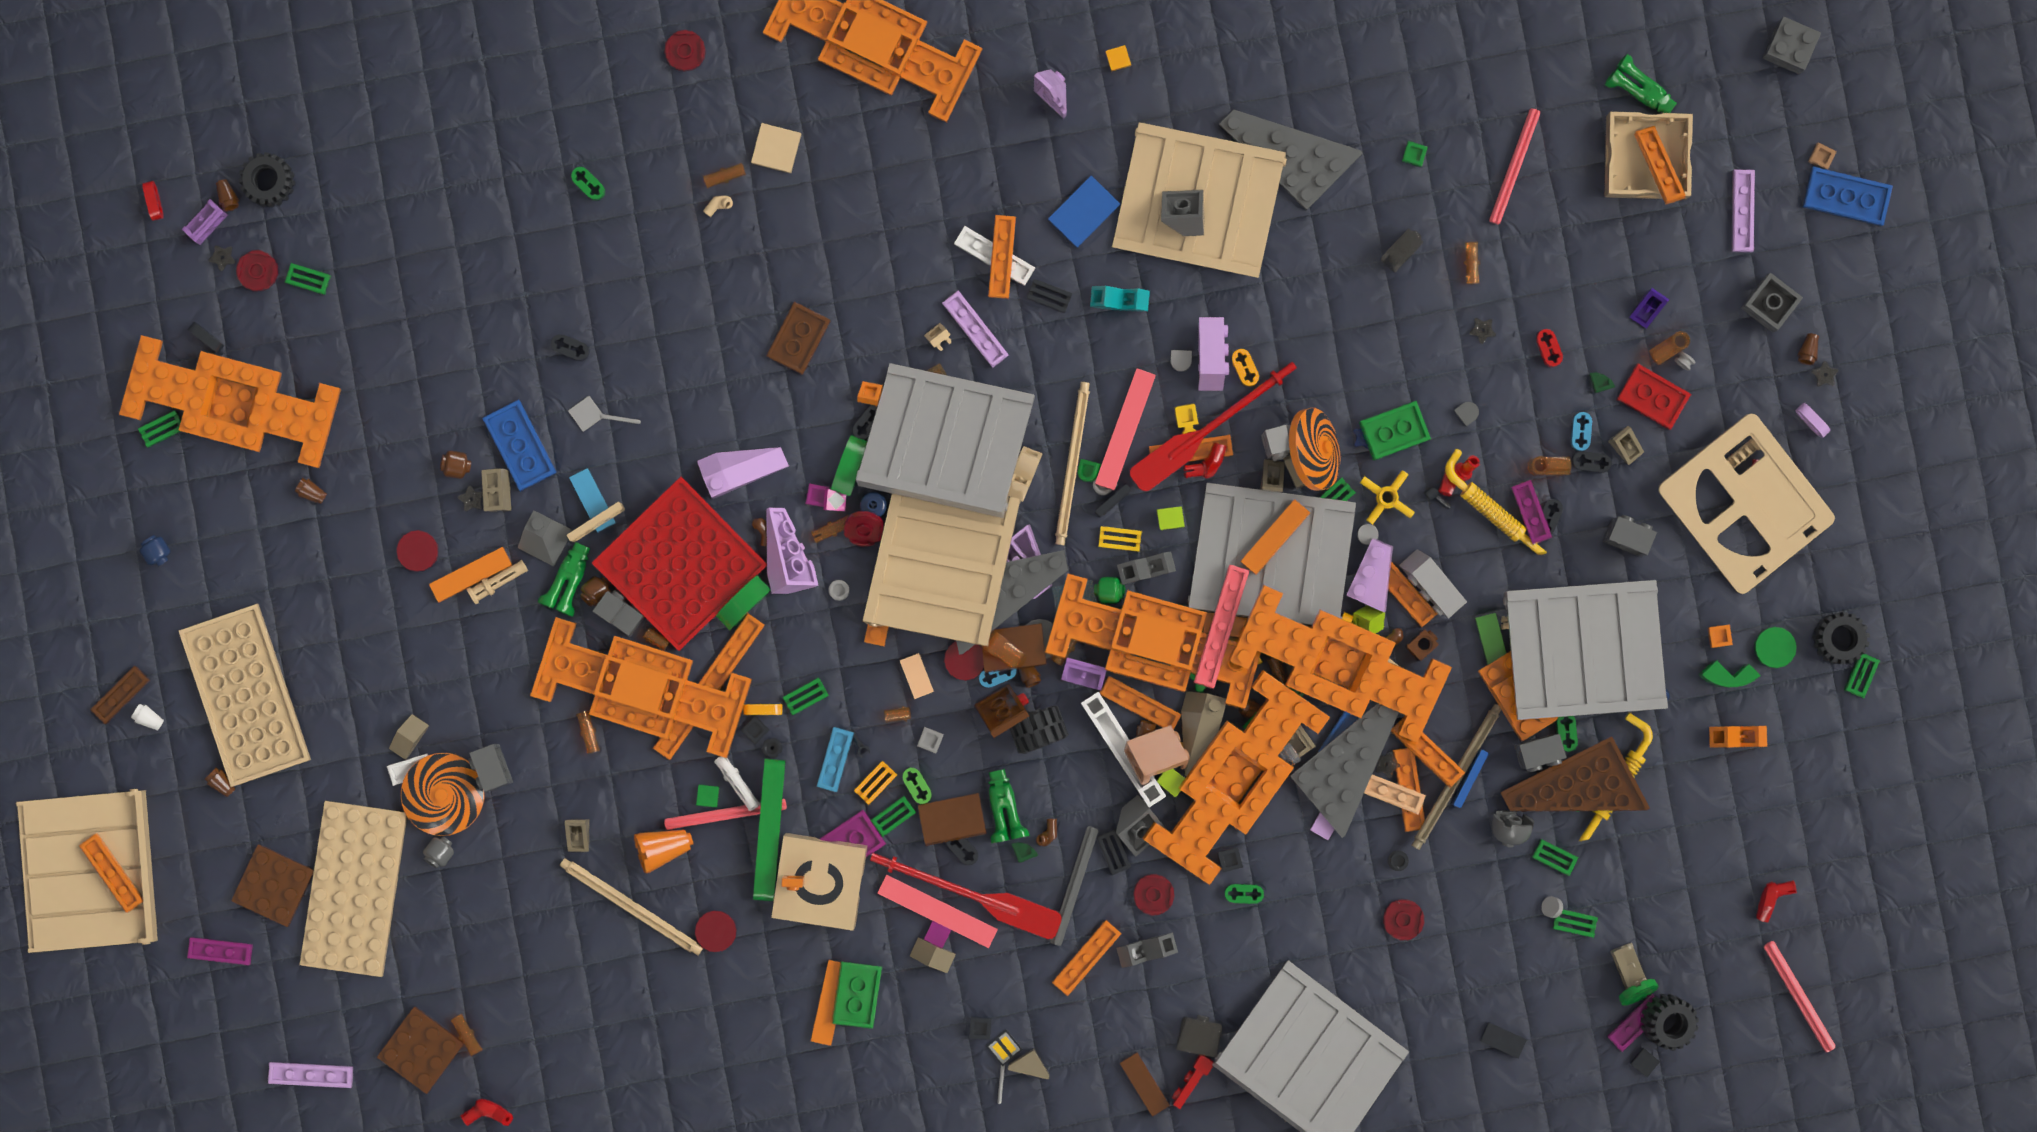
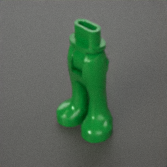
M1626 54L1604 85L1608 88L1619 86L1625 89L1641 103L1656 110L1658 113L1660 111L1662 113H1671L1677 102L1670 98L1671 95L1667 94L1662 86L1642 73L1634 65L1632 57ZM1622 72L1626 73L1627 75L1638 81L1642 85V88L1634 84Z
M576 542L574 543L572 550H568L569 554L562 561L549 591L538 598L537 602L539 604L554 609L564 582L568 580L567 587L555 610L570 617L574 616L575 610L572 606V599L586 568L585 560L589 559L587 555L590 548Z
M1005 769L989 772L990 782L988 784L991 785L989 787V797L995 819V832L991 836V844L1010 840L1003 813L1004 808H1006L1009 818L1011 839L1030 836L1028 829L1020 823L1014 792L1009 783L1010 779L1006 777Z

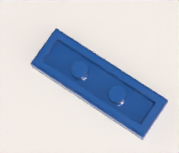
M1479 749L1451 805L1457 808L1462 807L1488 756V752Z

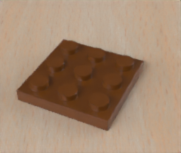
M258 844L231 901L289 927L313 877L314 869Z
M415 1006L377 1058L421 1091L428 1094L465 1043Z

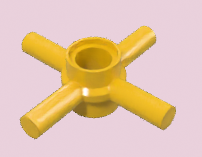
M1402 470L1391 486L1382 488L1365 476L1360 483L1376 494V501L1378 503L1366 519L1367 522L1373 525L1384 508L1394 507L1408 518L1413 516L1415 512L1398 500L1397 490L1408 476L1405 471ZM1384 492L1391 493L1393 497L1391 503L1383 501L1382 495Z

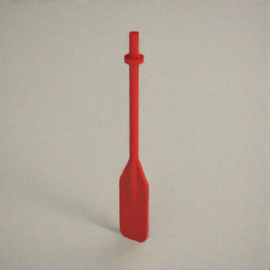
M1291 362L1277 373L1274 370L1270 372L1271 378L1202 429L1172 437L1131 468L1130 476L1142 491H1149L1193 458L1206 435L1275 384L1282 385V379L1297 368L1296 365Z
M872 853L870 861L888 867V872L890 873L894 869L978 901L998 921L1043 938H1054L1061 924L1062 918L1059 912L1010 893L980 894L896 862L897 857L894 856L891 860Z

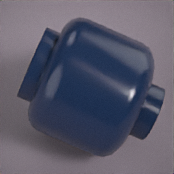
M870 492L862 498L860 509L861 511L875 513L881 518L886 513L887 502L881 494Z
M153 535L140 543L142 547L139 549V552L148 565L157 564L159 567L169 560L167 556L171 553V550L162 537H155Z

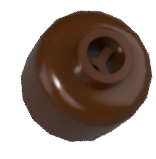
M450 450L445 455L442 454L440 471H443L444 476L462 479L465 473L470 472L471 461L467 460L466 453Z
M593 576L581 586L580 597L588 606H597L607 591L610 592L609 587L611 585L604 577L600 579Z

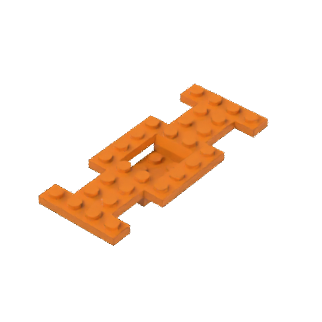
M778 0L763 31L764 35L782 43L790 25L825 41L826 43L818 61L890 96L893 95L900 78L937 95L928 114L946 123L983 48L964 39L956 57H953L920 41L927 21L884 0H847L844 4L837 0ZM845 49H848V50H850V51H852V52H854V53H856V54H858V55H860V56H862V57H864V58H866V59H868V60H865V59H863V58H861V57H859V56H857V55H855V54H853V53H851V52H849V51H847V50H845Z
M141 335L119 415L141 420L146 401L184 411L179 431L257 452L261 450L265 433L303 442L298 463L316 468L320 467L341 392L340 388L320 383L315 402L313 403L276 393L282 373L203 351L200 352L195 371L160 362L158 358L163 341Z
M1068 574L1045 653L1065 659L1070 640L1079 641L1110 650L1105 668L1106 671L1185 693L1190 673H1197L1208 634L1202 632L1207 612L1128 590L1122 610L1082 599L1088 579ZM1228 640L1217 681L1230 684L1225 704L1245 709L1261 652H1256L1249 669L1229 661L1237 642ZM1131 654L1138 655V656L1145 657V658L1152 659V660H1156V661L1163 662V663H1166V664H1170L1171 666L1165 665V664H1161V663H1158V662H1154V661H1151V660H1147V659H1144V658H1140V657H1137V656H1133V655H1131Z
M1263 584L1229 661L1249 669L1256 652L1260 651L1293 666L1285 684L1286 686L1359 718H1362L1369 701H1375L1404 714L1405 718L1398 734L1418 742L1452 667L1432 658L1422 677L1388 662L1396 644L1394 641L1319 609L1312 627L1280 615L1275 611L1283 593Z
M555 618L530 696L551 702L557 683L595 695L589 715L665 739H669L674 720L711 731L712 736L706 752L725 758L728 757L752 679L731 673L726 692L688 681L693 660L617 636L613 638L608 655L571 644L576 623Z
M1262 670L1251 687L1267 699L1246 729L1242 731L1226 721L1179 786L1181 791L1194 799L1172 832H1169L1154 821L1143 837L1144 841L1209 885L1222 868L1207 858L1206 855L1224 830L1231 824L1246 835L1294 767L1278 755L1295 731L1303 723L1319 734L1330 718L1326 713L1264 670ZM1263 770L1264 772L1262 773V775L1260 776V778H1259V779L1257 780V782L1254 784V786H1253L1252 789L1249 791V793L1247 794V796L1244 798V800L1242 801V803L1239 804V801L1242 799V797H1243L1244 794L1247 792V790L1249 789V787L1252 785V783L1254 782V780L1257 778V776L1259 775V773Z

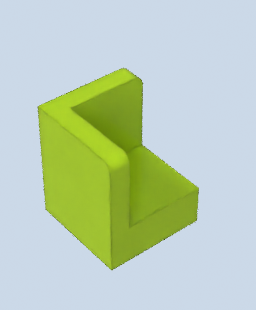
M1182 506L1157 510L1160 530L1185 527Z
M1369 605L1354 612L1353 624L1373 633H1378L1384 628L1385 612Z
M1174 769L1163 772L1156 781L1176 797L1181 792L1179 786L1185 778Z

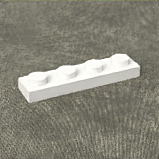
M964 226L954 245L991 266L993 242ZM1013 255L1011 278L1025 286L1035 267Z

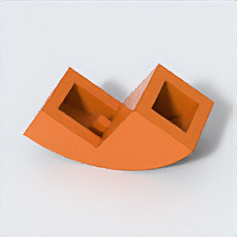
M1767 726L1709 727L1710 747H1767Z

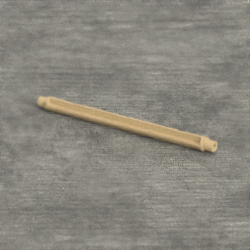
M1081 382L1080 390H1078L1058 526L1055 533V544L1065 545V538L1068 536V523L1088 396L1090 394V383Z
M564 858L560 866L567 873L659 933L670 938L688 952H693L699 956L703 950L696 941L679 932L673 926L639 904H636L630 898L596 876H593L573 861L570 862Z

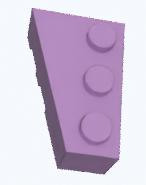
M1199 317L1198 391H1223L1225 375H1229V362H1225V356H1228V344L1224 343V337H1228V325H1224V317Z
M1030 524L1012 537L1007 562L1041 555ZM1052 584L1049 585L1047 588H1045L1042 592H1040V593H1039L1036 597H1034L1033 599H1036L1038 596H1040L1043 592H1045L1048 588H1050V587L1052 586Z
M1375 538L1371 540L1347 596L1377 610L1386 612L1393 546Z

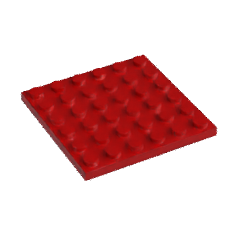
M681 476L592 562L678 651L711 621L748 582L767 566V563Z

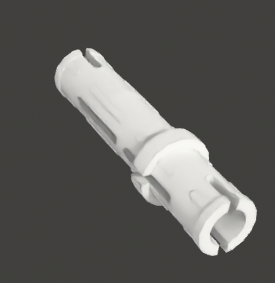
M718 757L714 763L723 773L725 781L731 784L749 811L756 809L760 803L738 774V769L733 767L728 758Z

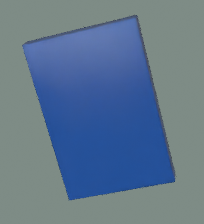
M1090 176L1048 220L1078 248L1120 206V203L1095 178Z

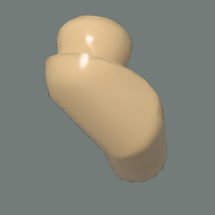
M715 196L703 212L712 217L717 209L731 208L733 201L729 196Z

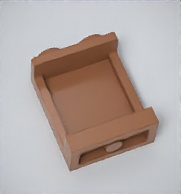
M1171 725L1126 741L1124 752L1141 785L1149 783L1150 777L1179 766L1181 769L1187 767L1189 753L1185 748L1183 749L1180 743V736L1177 731L1173 730Z

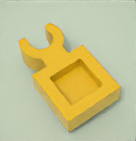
M1191 403L1174 407L1177 427H1184L1182 434L1196 431L1193 425L1199 423L1195 404Z

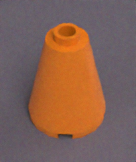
M685 830L634 834L635 847L638 848L639 861L645 874L654 871L691 850L690 845H693L691 834L686 833Z

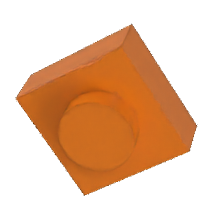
M863 381L857 401L878 406L883 385Z
M868 624L864 642L885 647L889 627H872Z
M1730 624L1708 628L1711 648L1733 645Z
M784 875L782 877V887H787V890L797 891L799 887L804 886L805 876Z

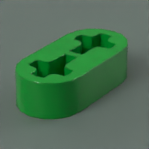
M577 167L573 170L571 174L573 182L591 200L599 201L604 197L605 188L586 168ZM578 172L581 174L586 173L584 175L588 180L586 184L582 180L577 181ZM591 184L595 188L600 187V194L598 196L596 194L591 195L592 190L589 188Z
M1564 716L1558 717L1556 720L1557 734H1560L1562 742L1566 740V733H1568L1569 739L1573 740V744L1569 746L1570 748H1567V745H1563L1564 751H1573L1578 745L1575 717L1566 716L1567 719H1571V723L1567 725L1568 731H1565V725L1560 723Z
M1230 884L1224 892L1225 898L1232 903L1256 904L1264 898L1263 889L1258 885ZM1236 888V891L1243 892V896L1237 895L1235 899H1232V896L1228 895V891ZM1253 888H1256L1257 892H1260V896L1253 900L1252 896H1245L1246 892H1252Z

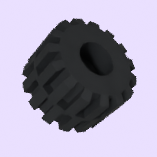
M1050 706L1042 710L1039 708L1028 712L1029 717L1009 728L1019 754H1026L1065 739L1069 735L1058 706Z

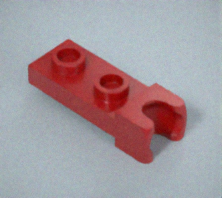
M1202 1053L1199 1054L1193 1063L1195 1069L1193 1072L1191 1070L1188 1071L1183 1079L1185 1081L1182 1089L1178 1087L1172 1096L1174 1106L1181 1109L1203 1074L1206 1076L1213 1068L1212 1064L1214 1061Z

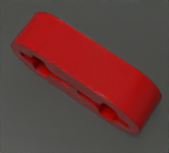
M155 182L143 183V191L152 221L162 219L164 217Z
M1550 329L1541 330L1536 335V343L1542 359L1548 367H1556L1563 360V354L1557 338ZM1543 333L1546 336L1550 335L1551 339L1548 340L1550 347L1547 346L1545 341H1541ZM1549 349H1551L1553 355H1558L1556 363L1548 360L1550 356Z

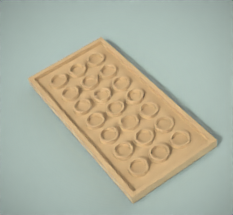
M259 604L179 630L231 787L311 760Z
M325 801L300 965L383 977L407 822L405 812Z

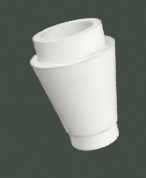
M141 704L138 705L131 717L135 720V723L157 731L164 722L147 705L143 706Z

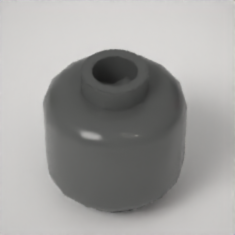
M443 836L441 839L432 838L423 850L424 860L434 868H438V866L444 867L454 854V850L451 847L452 842Z

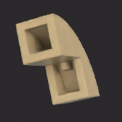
M1023 446L1017 460L1008 496L1018 498L1022 502L1024 501L1042 453Z

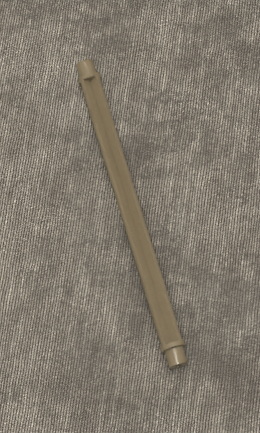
M1494 704L1491 710L1488 711L1487 716L1458 763V766L1465 773L1497 718H1499L1501 708L1497 704ZM1463 776L1451 788L1445 785L1419 832L1415 835V840L1411 846L1420 850L1423 843H1426V839Z

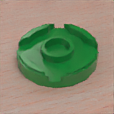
M1772 627L1765 629L1755 640V654L1758 660L1767 667H1784L1796 655L1797 646L1795 638L1784 628Z
M1655 979L1641 981L1640 985L1636 987L1631 986L1623 991L1619 996V1000L1623 1006L1636 1003L1654 993L1659 986Z

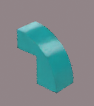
M1092 286L1090 307L1120 311H1148L1150 291L1138 288L1120 289L1110 286Z

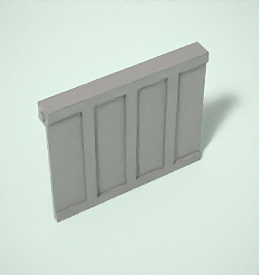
M890 363L860 470L857 471L856 481L858 486L1004 518L1005 511L1008 509L1007 497L1035 395Z
M1207 483L1191 595L1188 596L1189 608L1215 613L1228 566L1234 565L1249 570L1237 610V617H1249L1264 584L1283 593L1275 611L1280 615L1308 627H1312L1319 609L1342 619L1341 608L1356 503ZM1295 499L1310 512V515L1262 570L1255 575L1240 561Z
M1656 580L1504 592L1503 604L1508 612L1517 720L1668 708Z
M1288 960L1227 1047L1215 1057L1216 1060L1212 1065L1300 1132H1354L1409 1051Z

